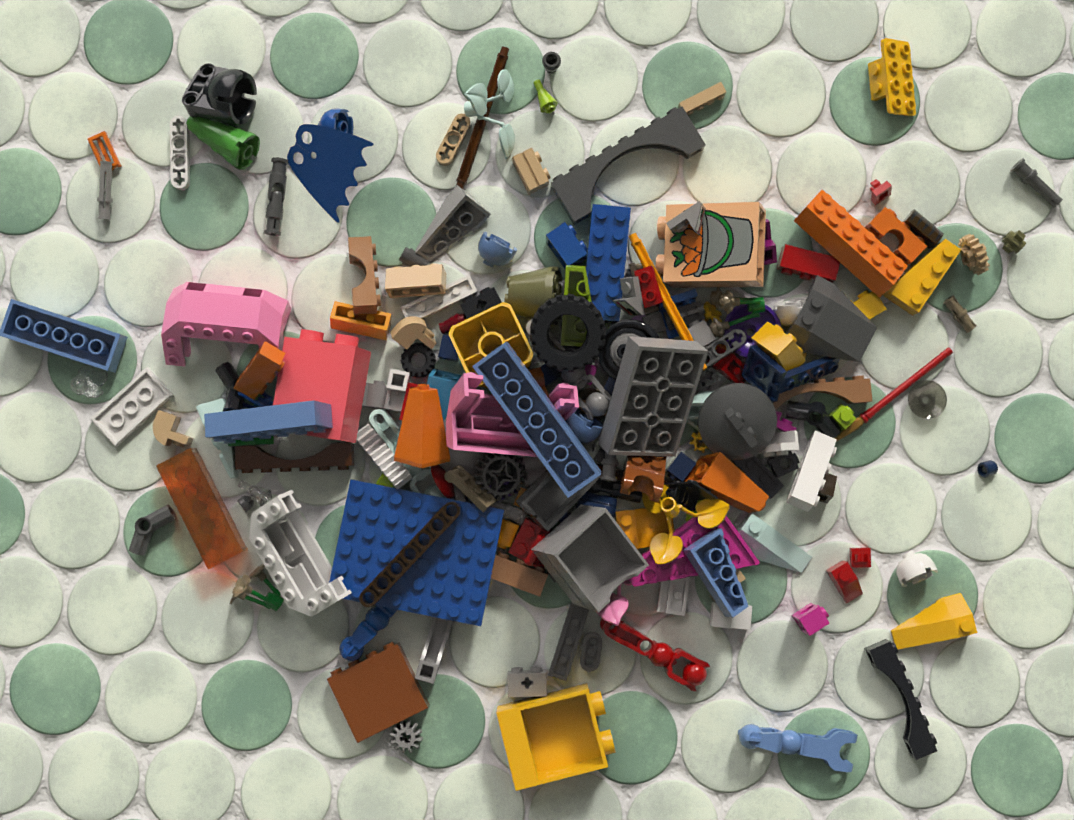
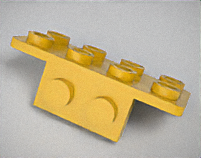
M884 38L881 40L882 58L868 63L871 100L878 101L886 98L887 112L889 114L912 117L916 115L910 45L906 41Z

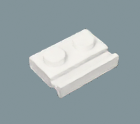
M690 577L660 582L657 612L685 616Z

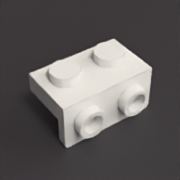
M797 431L775 433L768 446L758 454H763L764 457H773L775 453L777 456L788 455V451L799 450Z

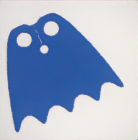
M303 124L299 126L296 132L295 145L288 152V163L311 196L339 223L336 213L337 207L340 205L349 206L345 194L346 188L358 186L354 177V170L357 167L367 166L362 156V150L374 144L366 139L337 129ZM306 131L312 135V141L309 144L304 143L302 140V134ZM296 152L303 155L304 160L302 164L294 162L293 156ZM312 152L316 153L315 159L311 157Z

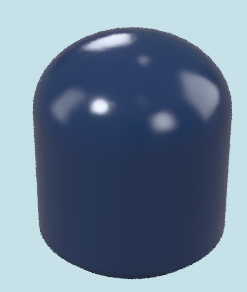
M988 460L978 464L977 471L981 477L986 478L995 475L998 471V466L994 461ZM983 466L986 467L987 473L982 471Z

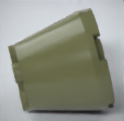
M546 267L508 276V294H505L504 302L511 304L516 316L533 319L538 308L548 299L555 298L557 295H563L562 286L559 283L563 280L560 268ZM561 316L556 318L551 325H558L556 320L561 319Z

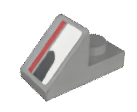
M698 201L666 224L674 233L684 231L688 227L687 225L690 224L699 235L706 208Z
M639 277L621 278L620 284L623 298L613 300V302L629 316L645 315Z

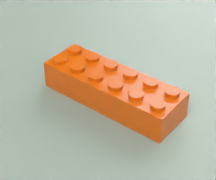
M823 190L793 220L879 298L896 283L908 267L901 258H898L873 233L862 226L857 219L852 217L844 207L840 206Z

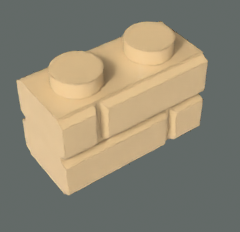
M532 148L512 157V163L528 195L549 185L548 179L551 178L546 168L543 169L540 164L542 159L538 151L534 153Z

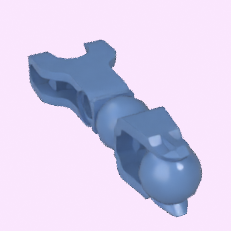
M754 724L745 725L738 730L739 740L745 748L756 749L759 747L775 753L782 752L786 755L797 753L807 757L823 759L834 771H853V764L846 759H842L839 753L844 744L856 743L858 735L852 731L833 728L821 736L797 733L793 730L780 731L776 728L758 727Z

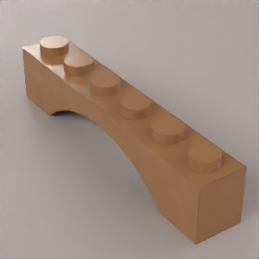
M864 375L853 376L852 380H845V377L833 378V382H826V379H816L814 383L800 385L790 391L780 393L778 401L774 402L773 405L775 410H777L790 398L809 392L830 394L848 404L872 402L870 378L864 379Z

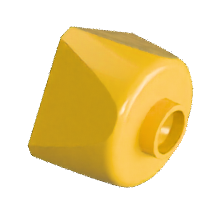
M502 302L452 326L449 331V337L466 373L472 372L478 375L472 366L505 342L510 344L528 370L530 368L534 353L511 304ZM483 380L478 385L480 387L488 388L483 382Z

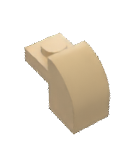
M406 317L400 320L390 331L392 339L405 349H408L416 339L420 340L430 349L436 345L434 333L426 328L425 320L420 317Z
M157 411L153 422V433L161 444L171 446L173 441L174 445L184 447V445H191L194 439L176 432L181 417L165 411Z

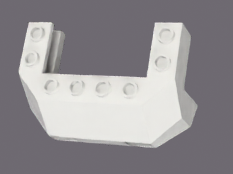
M290 490L276 496L252 513L249 539L288 607L312 617L352 592L350 590L347 591L342 582L344 579L342 576L329 583L332 566L299 511V508L302 507L301 504L296 503L292 496L294 492Z

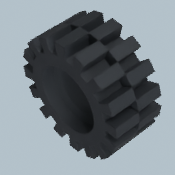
M416 342L408 349H404L403 354H401L402 368L409 372L412 377H426L435 368L436 356L433 350L424 343ZM416 353H422L426 358L425 364L419 368L414 367L411 363V358Z

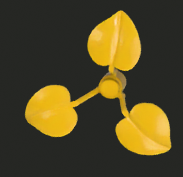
M665 485L659 503L649 501L648 496L642 492L645 508L653 514H658L663 510L669 528V535L667 533H659L653 537L650 543V551L655 563L658 565L670 563L682 551V539L679 536H673L671 518L677 517L680 510L693 517H698V523L702 527L711 529L723 522L730 509L729 504L719 499H704L696 504L697 513H693L681 504L678 505L674 498L667 497L666 490L668 487Z

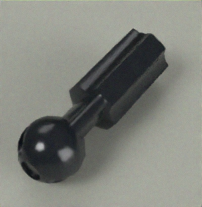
M599 478L588 490L591 493L607 492L610 493L611 497L640 503L642 492L633 491L630 495L620 493L621 481L618 480L612 483L600 480Z

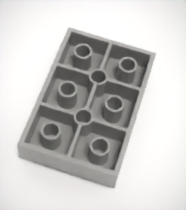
M628 336L598 442L608 455L676 457L708 350L697 341Z

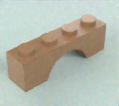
M371 236L348 237L350 264L359 267L366 276L359 286L352 288L354 315L377 314V306H381L380 294L376 295V289H379V278L374 275V272H378L377 260H373V255H376V244H372Z

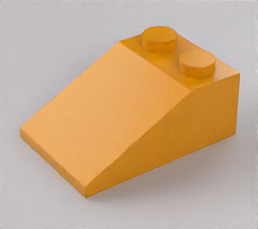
M646 508L615 512V521L636 549L650 547L653 537L659 533H667L669 535L668 523L663 510L658 514L650 513ZM671 518L672 529L674 531L673 518Z

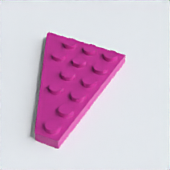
M727 516L719 526L711 529L702 527L698 523V517H692L673 531V536H679L683 542L682 551L675 560L667 564L658 565L655 563L649 549L642 554L649 566L638 576L628 580L633 587L667 580L699 576L683 550L711 530L718 528L723 530V537L726 545H728L729 555L736 569L756 566L760 562Z

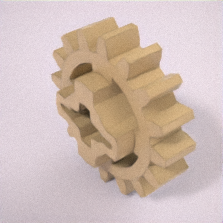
M971 234L959 239L960 243L958 245L962 249L960 251L962 263L969 266V270H972L973 274L980 275L988 271L990 264L987 262L989 258L985 245L980 244L979 239H975V236Z

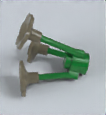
M262 564L249 576L245 574L237 580L229 604L232 605L233 601L237 598L246 599L267 609L271 608L276 612L281 607L284 598L280 596V591L266 578L267 575L263 572L265 565ZM258 577L261 582H265L273 593L269 592L266 596H263L252 590L253 588L249 586L250 580ZM246 594H252V595L258 597L259 599H256V598H254V597L248 596V595H246Z

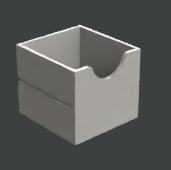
M580 505L531 549L574 605L598 613L610 602L612 592L621 583L638 576L649 566L608 510L602 507Z

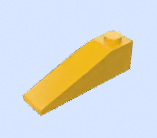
M961 593L941 597L928 608H924L920 613L891 630L893 642L897 649L978 633L973 614Z

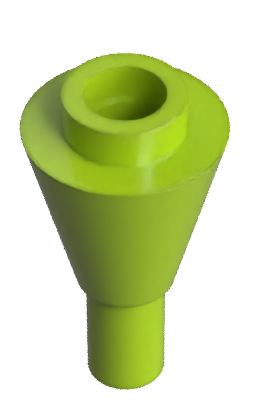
M539 79L535 80L533 84L538 92L541 112L547 114L553 112L558 102L544 89Z

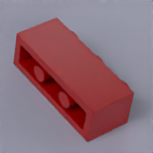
M785 244L781 249L777 270H781V273L785 275H792V273L800 275L799 278L804 280L815 279L818 275L833 283L836 281L840 262L830 255Z

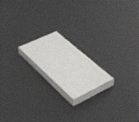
M146 367L94 414L90 420L115 447H118L174 395L151 369Z

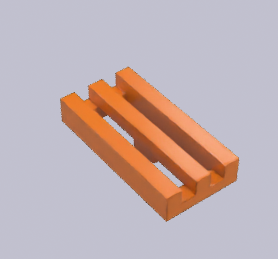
M105 131L88 138L87 140L99 166L100 161L103 160L94 143L95 140H97L105 160L111 162L101 137H103L114 161L112 171L116 167L122 166Z

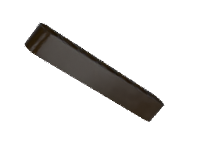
M453 501L446 503L361 592L359 596L360 603L364 607L375 605L460 516L461 506ZM449 505L456 506L457 514L455 516L448 515L447 508ZM436 519L443 522L442 530H436L433 527V522ZM422 534H427L430 538L427 545L421 544L419 540ZM407 549L415 550L416 557L414 559L407 558ZM394 563H399L402 566L401 573L396 574L393 572L392 566ZM380 578L387 579V588L379 586ZM367 592H371L374 595V601L371 603L365 600Z

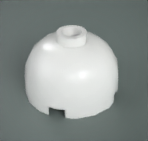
M807 297L790 298V301L785 302V304H783V300L774 303V312L779 318L780 323L785 326L793 325Z
M913 551L902 556L903 560L898 563L896 569L902 587L908 586L907 582L910 581L914 585L933 576L932 571L938 572L929 556L922 553L914 554Z

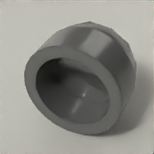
M242 496L237 500L245 512H248L254 505V500L250 496Z

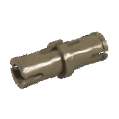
M954 295L943 302L953 314V319L960 323L966 333L972 331L977 326L967 314L966 308L963 309Z

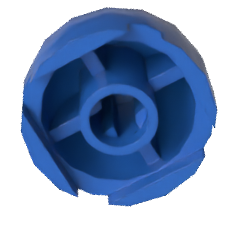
M331 109L323 114L318 123L319 126L337 129L353 135V119L351 116H348L347 112L349 111L346 109Z

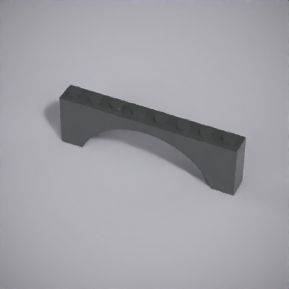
M683 106L678 109L676 107L672 108L666 113L665 117L655 118L650 122L651 125L646 128L644 126L634 131V135L630 137L624 136L618 140V144L615 146L609 145L605 147L598 156L592 155L585 160L586 163L580 166L577 164L571 167L567 174H559L552 179L551 188L573 225L590 216L591 196L597 180L605 169L620 157L642 149H663L689 159L704 150L706 144Z

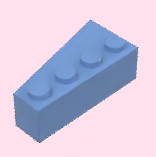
M718 528L711 530L683 551L724 616L733 618L749 606L741 583L738 581L735 565L731 561L730 551L723 537V530Z

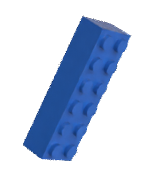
M593 204L586 261L591 301L602 314L604 323L614 324L620 321L621 309L613 300L622 298L620 279L624 278L631 208Z

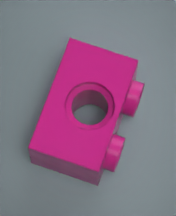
M812 603L791 615L801 631L809 636L829 624L827 620L829 615L826 610Z

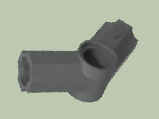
M166 505L145 517H141L135 522V532L129 547L131 553L146 556L153 532L176 520V514L170 505ZM144 521H148L150 525L147 531L143 528Z

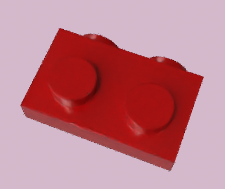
M653 266L634 271L635 276L639 277L643 306L648 309L658 307V304L663 303V298Z

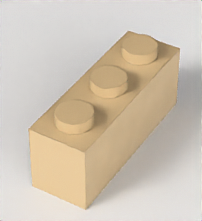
M436 263L425 266L413 265L411 267L397 266L386 269L385 290L390 298L446 294V272L442 264Z

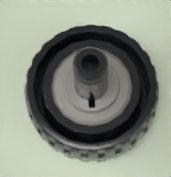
M626 319L618 321L606 329V341L599 356V363L609 377L611 376L614 380L617 379L628 336L659 338L656 331L648 324L639 320Z

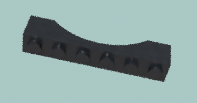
M884 639L865 647L871 665L887 675L896 685L902 696L906 712L903 740L910 756L918 760L937 752L935 746L937 740L933 733H930L928 730V719L920 711V708H922L921 703L917 697H914L912 692L914 689L913 684L905 676L906 668L896 655L898 649L895 643Z

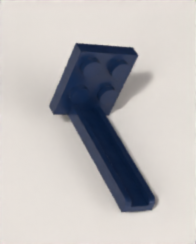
M755 344L749 348L742 377L752 386L762 390L771 402L774 403L778 401L780 393L790 391L795 387L834 373L838 369L840 359L825 356L786 371Z

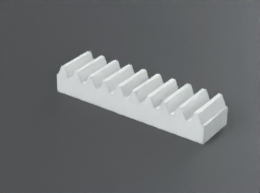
M467 275L446 285V294L425 295L400 308L405 318L416 316L424 319L443 309H447L451 305H455L457 302L463 301L467 297L476 295L478 291L470 275Z
M369 423L358 431L356 441L397 490L413 478L402 463L394 461L395 454L388 448L374 429L371 428Z

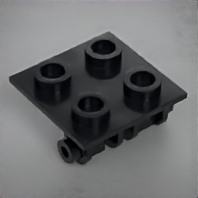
M694 480L664 483L668 487L666 490L667 497L674 498L677 504H681L690 511L696 510L697 500L718 499L717 496L711 493V490L702 488Z

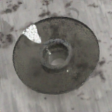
M925 380L918 382L909 391V407L920 418L930 419L937 417L946 407V393L942 386L934 381ZM924 396L928 398L926 404L922 401Z

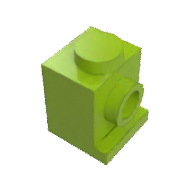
M839 404L829 414L841 430H845L856 420L853 416V410L842 404Z

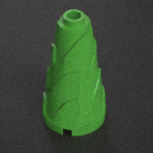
M190 116L187 119L188 129L231 165L239 170H244L253 163V160L250 158L252 155L257 156L260 147V139L256 134L211 119L193 118Z

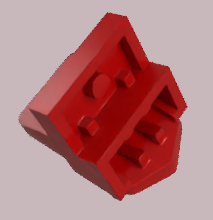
M526 518L508 553L523 560L524 564L528 566L544 568V565L531 549L553 529L545 531L534 521Z

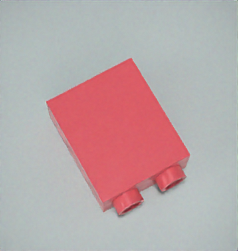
M301 329L299 339L284 337L282 351L285 353L282 361L285 364L280 372H278L273 405L305 401H319L331 404L333 428L325 429L326 432L324 433L307 431L306 435L356 443L371 352L359 348V338L350 335L336 334L335 343L323 342L324 333Z

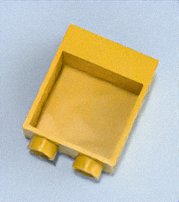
M587 683L547 693V696L530 697L497 706L496 714L516 791L607 768L606 755L616 753L610 729L599 732L596 720L597 716L606 714L601 692L590 693Z

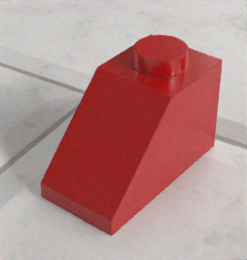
M717 347L715 350L718 354L726 352V350ZM730 354L712 366L732 383H745L746 381L742 377L744 364L734 354Z
M840 561L826 570L846 604L863 594L858 578L848 562Z

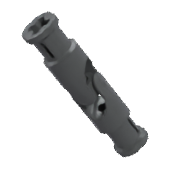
M273 157L271 159L273 167L268 188V200L270 201L266 208L265 216L267 218V225L264 234L281 236L279 231L280 220L283 219L282 203L285 199L287 180L285 171L289 161L284 158ZM274 185L280 187L281 192H272V187Z

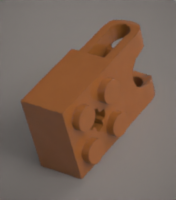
M627 455L623 466L620 493L630 495L633 491H640L648 496L649 501L659 503L664 487L667 456Z

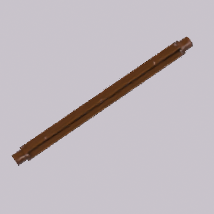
M502 46L500 53L497 55L487 86V98L496 95L498 75L505 68L508 60L509 48ZM493 101L487 102V112L483 116H489ZM478 118L456 179V186L458 185L462 189L467 185L472 164L486 125L485 120H478Z

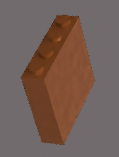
M392 641L382 646L384 650L378 653L374 650L366 654V659L359 661V659L348 663L349 667L343 670L339 667L330 672L331 676L327 678L357 743L429 707V702L418 680L415 679V673L400 642L394 644Z

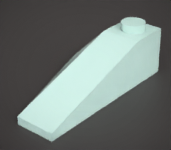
M222 398L196 406L204 427V414L223 412L226 399ZM212 439L213 445L222 452L219 456L229 477L237 478L235 446L228 447V443L214 442Z
M752 513L747 514L737 529L760 561L802 573L812 558Z

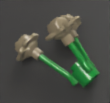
M717 287L716 291H712L710 295V303L716 307V310L720 306L727 314H730L734 306L747 304V310L752 312V314L724 323L713 318V323L709 327L715 337H723L725 330L729 329L730 326L751 318L760 317V313L765 312L764 298L734 297L730 290L723 294L720 287Z

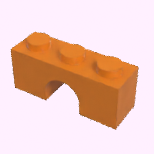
M886 207L865 226L878 240L887 233L896 235L899 245L893 253L898 258H901L906 265L912 263L927 247L922 237L915 235L907 223L901 222L897 218L896 213Z

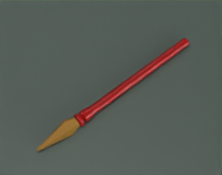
M949 347L878 403L864 411L863 414H859V417L835 438L837 439L836 442L858 430L863 424L868 423V420L873 418L877 412L953 354V351Z

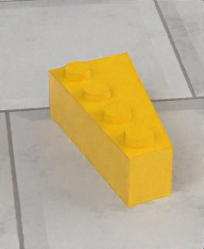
M944 239L907 270L882 296L912 316L919 313L962 249Z

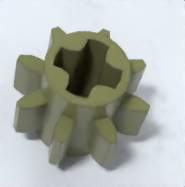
M1011 230L1001 240L1004 243L1002 249L1008 254L1010 252L1017 254L1026 245L1024 241L1026 235L1020 230L1015 233Z

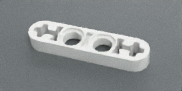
M175 116L170 121L171 184L178 190H186L190 185V133L186 124L187 120L182 116ZM179 121H181L184 124V126L180 127V132L184 135H180L179 129L176 127V125L179 124ZM183 139L185 142L184 146L180 149L176 148V141ZM178 158L185 159V164L182 167H177L175 164ZM176 171L181 172V178L185 180V182H181V185L176 182L180 180V174Z

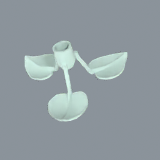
M503 69L497 78L499 95L487 98V89L483 83L473 85L464 94L469 100L464 104V113L467 117L477 116L478 120H485L501 126L499 129V141L505 159H507L515 144V134L512 126L483 116L487 112V102L503 97L504 102L507 103L513 98V79L508 70Z

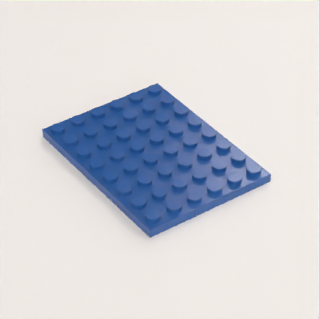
M350 479L329 583L342 576L344 578L342 582L347 591L350 590L352 592L342 599L360 602L359 596L361 592L446 503L457 502L462 509L460 516L375 605L481 626L504 510L490 507L485 512H482L473 503L402 489L397 490L392 487ZM448 506V515L455 516L457 514L456 506ZM436 519L433 522V527L436 530L443 529V522ZM422 534L419 540L421 544L427 545L430 538L427 534ZM407 549V558L414 559L416 557L415 550ZM394 563L392 566L393 572L396 574L401 573L402 566L399 563ZM379 579V586L387 588V579ZM367 592L365 600L370 603L373 602L374 595L371 592Z

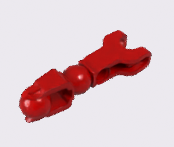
M601 618L600 627L609 638L646 656L655 666L664 667L668 677L685 685L691 691H697L696 686L701 685L706 680V668L710 667L708 662L696 658L681 648L672 650L666 643L652 641L648 636L621 620L618 626L615 625L610 630L609 627L613 624ZM648 641V648L645 650L640 649L641 642ZM681 656L692 661L684 667L682 672L683 678L672 672V667L677 664V659Z

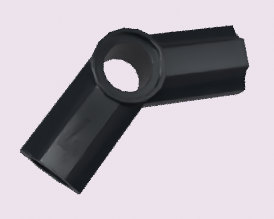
M222 363L215 371L227 389L223 411L242 409L244 398L238 395V390L234 389L239 375L231 363Z
M788 400L786 418L807 421L821 433L835 438L841 432V428L826 412V407L823 403L812 402L808 404Z

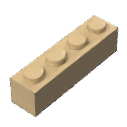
M719 82L680 102L678 107L683 106L689 116L693 114V111H699L705 105L709 106L715 100L723 99L726 90L722 82Z

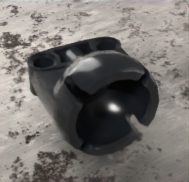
M211 63L202 65L192 78L184 92L182 103L190 117L211 119L234 126L247 123L252 117L256 106V100L246 98L244 95H256L257 87L253 77L246 71L216 67Z

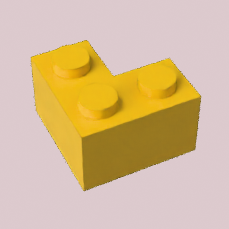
M767 321L751 337L758 347L786 371L797 368L806 361L802 355L803 350L796 344L797 339L790 333L785 334L783 329L777 324L772 325Z

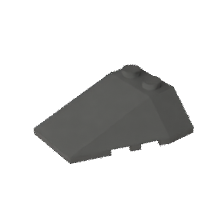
M817 275L794 324L789 327L786 334L790 333L797 339L796 344L803 350V353L860 362L877 327L835 284Z

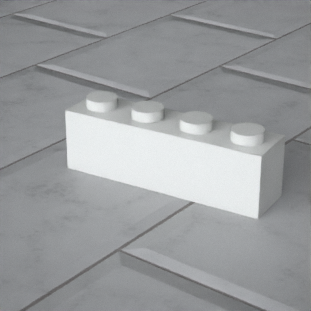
M816 430L813 432L808 440L786 503L806 512L812 507L817 506L820 496L817 495L819 490L821 491L825 485L826 480L823 478L830 470L831 463H829V460L836 453L837 447L834 446L837 439Z

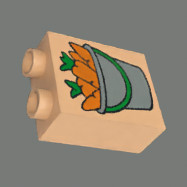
M760 202L703 203L706 210L699 235L690 224L680 233L672 232L666 224L694 204L666 205V216H660L657 222L658 238L665 240L664 254L657 255L655 265L660 277H663V282L672 288L763 287L766 210Z

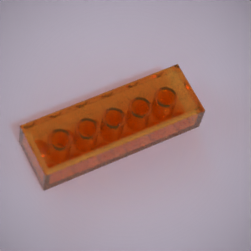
M189 448L156 465L207 569L215 568L248 551L197 448Z

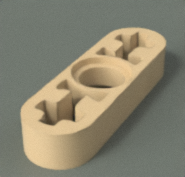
M465 114L455 116L436 152L437 161L443 166H448L453 162L471 127L470 118ZM465 119L467 125H462L460 132L463 134L461 135L456 131L459 128L458 121ZM451 135H456L459 141L457 144L452 145L448 142V138ZM447 147H449V159L445 158L443 161L441 154H445L447 151Z

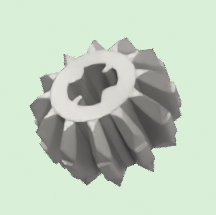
M408 719L406 725L404 721L399 722L400 726L395 724L393 726L395 731L390 732V736L395 737L391 739L390 743H397L394 748L395 750L402 747L401 752L403 754L406 748H408L410 753L413 752V747L418 749L420 746L418 742L423 740V737L419 736L422 733V729L416 730L418 723L416 722L411 726V720ZM404 732L406 735H410L409 740L402 737Z

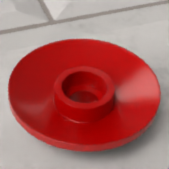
M440 465L431 466L432 477L437 487L444 496L452 499L455 496L454 485L445 480L444 475L446 471Z

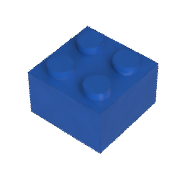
M566 222L546 234L547 245L565 271L566 265L578 266L586 260L588 250L582 240L578 241L575 235L577 233L572 225L568 226Z

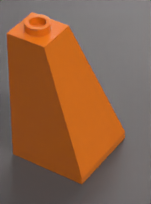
M418 384L417 387L409 389L394 455V461L418 468L450 462L438 390L430 388L429 384Z
M721 452L700 456L696 465L683 481H697L699 486L711 490V493L717 496L719 500L748 513L763 510L766 506L765 502L769 498L761 488Z

